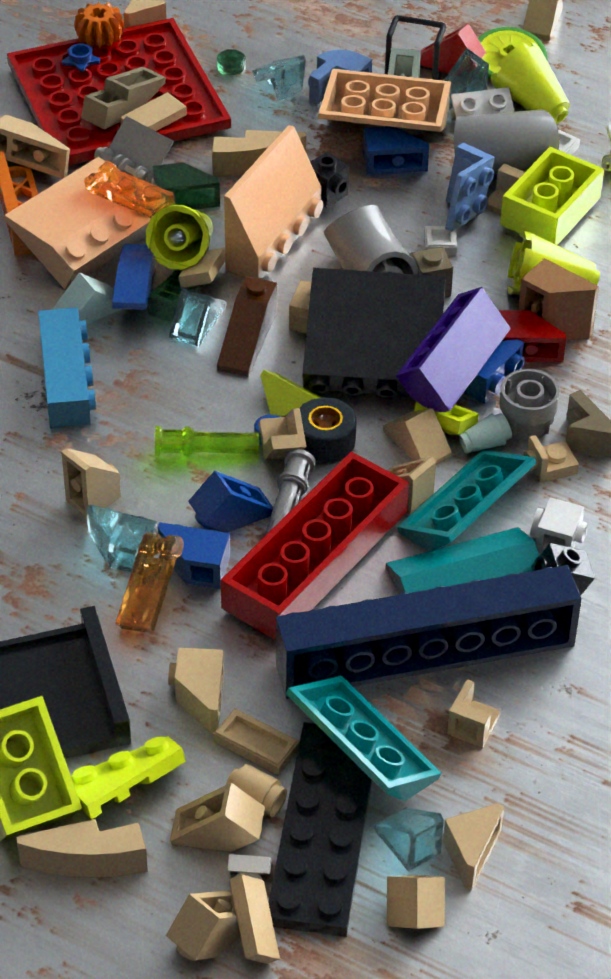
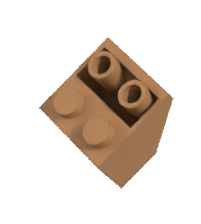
M544 258L521 279L518 310L534 312L566 333V340L589 339L593 335L599 286Z

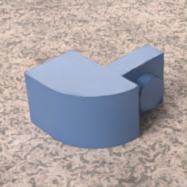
M331 50L317 56V70H314L308 79L309 100L318 104L323 100L332 69L372 73L373 59L350 50Z

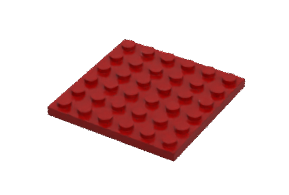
M174 18L124 28L120 41L113 42L112 46L102 45L101 48L97 45L92 46V54L100 58V63L88 65L83 72H80L75 66H64L62 64V60L69 56L67 49L72 45L81 43L79 38L7 53L8 65L39 128L70 148L68 166L94 160L96 149L99 147L109 148L121 126V122L109 128L102 129L82 119L81 114L85 95L103 90L106 78L140 67H145L166 77L165 84L148 102L168 92L187 106L186 116L156 132L172 141H177L231 128L230 115Z

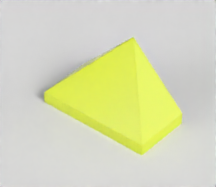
M263 369L260 375L271 415L286 417L292 409L300 408L304 403L312 399L322 398L278 373Z

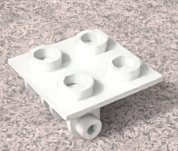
M509 87L451 94L453 108L450 109V116L452 121L456 120L458 116L515 112Z

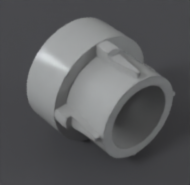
M521 369L510 373L502 381L499 406L510 425L512 438L528 440L530 436L536 435L537 438H540L545 433L549 434L550 425L554 422V416L557 412L560 393L558 383L549 374L535 369Z

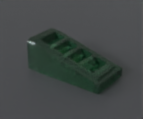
M175 270L149 296L148 315L178 324L204 285L181 288L178 278L181 272Z

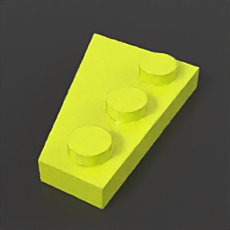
M169 736L154 737L146 741L144 746L130 752H117L111 755L108 761L96 766L80 767L73 772L71 778L82 810L92 820L102 814L101 805L113 798L115 802L120 803L130 796L129 789L137 783L151 784L185 763L186 760L182 747Z

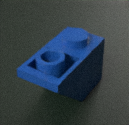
M519 339L501 341L464 393L484 404L494 394H499L504 378L514 371L521 370L524 365L525 358L522 357L524 342Z
M159 522L157 527L159 552L184 583L221 589V579L225 576L230 560V533Z

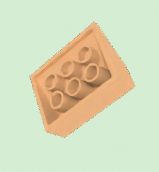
M332 69L318 119L441 132L445 129L449 113L451 81Z
M288 125L224 195L225 270L242 277L248 276L262 279L267 272H272L279 258L289 252L292 243L298 236H302L305 233L310 222L314 218H318L322 212L321 185L294 126Z
M97 157L5 214L3 219L65 290L79 272L88 275L120 254L124 244H135L146 237V228L151 217L164 208V206L145 185L100 157Z

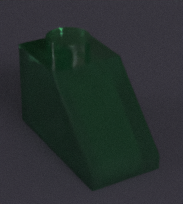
M184 162L153 166L155 197L164 207L175 204L185 205L193 209L220 207L219 178Z

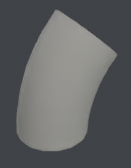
M541 109L458 116L454 126V153H456L458 145L466 143L495 157L492 168L494 173H497L504 163L519 170H528L549 147L559 150L560 138L558 127L554 118L547 111Z
M368 205L352 210L333 221L324 231L328 243L344 270L419 275L414 259L397 240L377 205Z

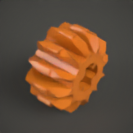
M99 2L95 5L88 3L86 8L78 9L74 28L81 43H87L91 47L97 45L101 48L102 45L112 46L113 42L120 41L124 29V19H122L119 8L111 7L110 3L104 5Z

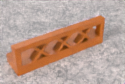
M0 151V201L5 215L23 204L17 200V197L21 194L31 199L38 194L31 168L23 165L8 167L5 153ZM26 176L20 184L11 180V178ZM7 224L14 255L32 253Z

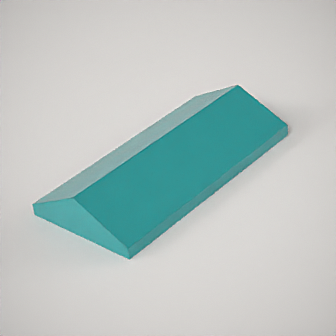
M482 450L397 526L398 533L427 551L436 550L451 543L537 464L535 457Z
M519 527L391 561L386 563V570L399 594L412 593L440 586L446 587L474 580H485L509 574L531 572V566L539 556L535 541Z
M342 676L288 688L286 695L387 795L407 801L440 778L442 773Z

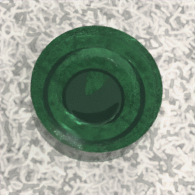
M224 50L217 55V69L225 75H238L246 69V56L239 50Z

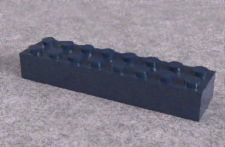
M568 565L519 574H509L497 578L474 580L452 586H440L418 592L401 593L373 600L366 599L361 602L328 606L305 612H293L276 617V667L285 698L290 699L286 695L290 687L342 676L353 687L574 647L582 598Z

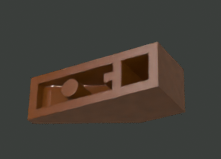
M245 277L236 296L217 362V370L249 377L277 313V282Z

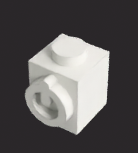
M550 497L546 508L538 507L530 531V537L536 538L538 552L542 553L549 543L572 548L575 547L576 542L583 543L588 526L587 522L582 521L584 506Z

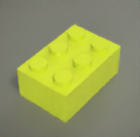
M549 147L503 195L500 225L517 233L523 231L531 232L558 245L600 199L604 168Z
M43 696L0 709V841L72 817L82 810Z

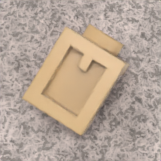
M536 435L529 437L528 447L524 451V456L535 457L537 464L529 471H533L539 483L578 474L579 463L566 441L542 446Z

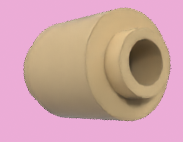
M245 764L240 769L235 768L226 785L229 783L234 784L265 806L263 816L266 814L271 817L276 816L287 797V789L281 786L279 780L249 764Z

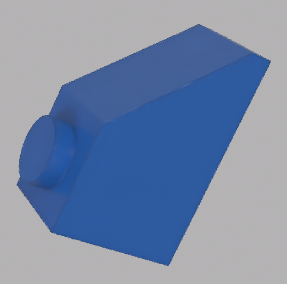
M396 127L363 128V157L367 175L428 171L429 144Z
M215 470L188 500L196 513L195 519L201 526L208 530L214 528L225 533L268 518L273 510V506L260 488Z

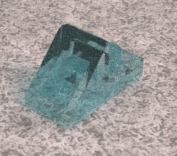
M304 55L275 60L252 70L256 82L268 80L269 84L272 83L277 99L283 100L302 90L306 59Z

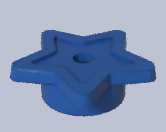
M83 43L75 44L68 48L69 56L62 60L64 66H75L80 72L85 71L88 65L100 63V58L92 54L93 47Z

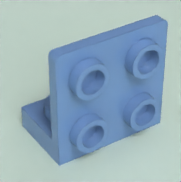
M462 143L456 148L446 196V202L450 203L445 228L449 231H453L459 226L466 224L470 219L484 212L488 204V197H486L488 186L494 177V170L492 168L495 157L466 143Z

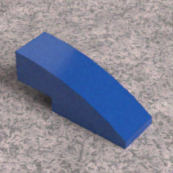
M123 245L116 273L112 309H146L152 293V278L156 270L155 256L148 249L147 245Z

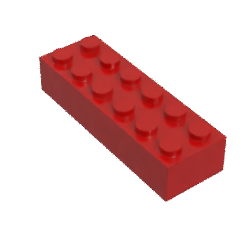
M351 451L221 579V609L276 640L277 616L312 610L403 517L408 510L409 482Z

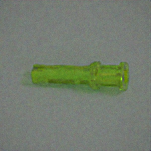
M155 425L154 456H160L161 453H182L184 457H189V455H193V452L259 454V433L194 431L190 426H185L183 430L162 429L161 426Z

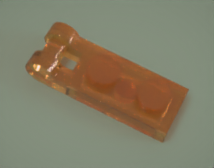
M109 161L104 162L98 168L97 173H91L84 180L85 187L89 192L149 218L162 208L175 204L173 192L122 172Z
M151 532L143 535L115 622L121 629L154 633L176 559L183 552L184 542L182 537L168 535L166 538H161L158 533ZM160 552L159 558H154Z

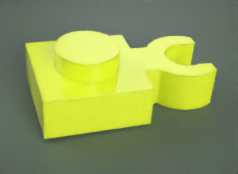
M416 402L414 411L428 409ZM454 405L448 412L434 411L443 432L450 435H460L478 423V413L458 405Z

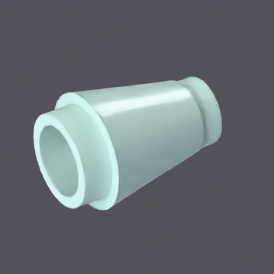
M491 413L464 431V433L458 435L462 449L468 454L506 445V441L512 438V431L506 417L502 413L497 415Z

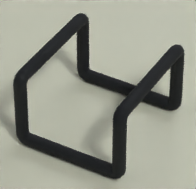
M401 15L394 16L386 36L385 74L388 75L392 36L398 21L440 28L434 43L433 69L420 65L421 69L432 70L433 80H440L443 72L438 71L439 53L446 24Z

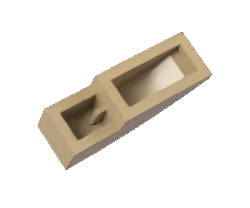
M245 130V138L214 137L212 150L213 176L244 175L283 131ZM297 132L306 152V132Z
M96 819L16 837L20 865L43 873L68 877L100 878L148 872L146 846L139 823L99 831Z

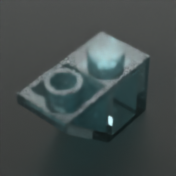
M89 504L86 509L88 533L108 567L143 576L158 546L157 521Z

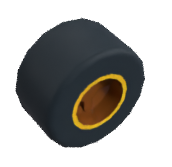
M322 397L312 399L299 408L306 441V448L304 450L313 455L316 462L328 463L339 461L354 449L357 418L354 410L345 402L335 398Z

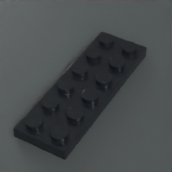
M303 722L268 903L273 927L347 937L373 780L315 723Z

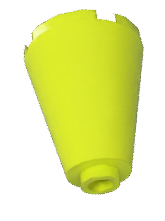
M531 43V47H528L526 44L519 45L498 63L501 69L497 75L493 72L491 76L492 85L495 89L509 87L512 101L526 110L541 109L547 111L554 118L556 124L562 122L569 113L570 103L544 54L535 43Z
M179 204L169 205L151 217L146 228V244L159 264L169 269L183 270L196 265L205 256L213 232V224L206 214L191 207Z
M523 231L520 233L519 236L523 237L524 240L522 243L516 242L513 248L507 276L508 278H513V287L507 286L508 294L520 296L521 279L544 258L598 285L600 272L596 270L595 263L531 232Z

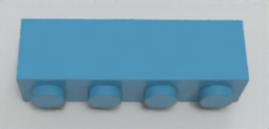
M78 307L38 311L50 428L91 424L90 410H96L94 389H87V386H93L92 366H85V363H91L89 343H82V340H88L86 320H79Z

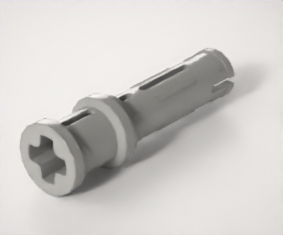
M292 449L287 452L284 459L285 470L279 475L277 480L279 493L264 536L298 504L300 496L308 490L309 482L307 478L316 465L314 456L309 452L301 449Z

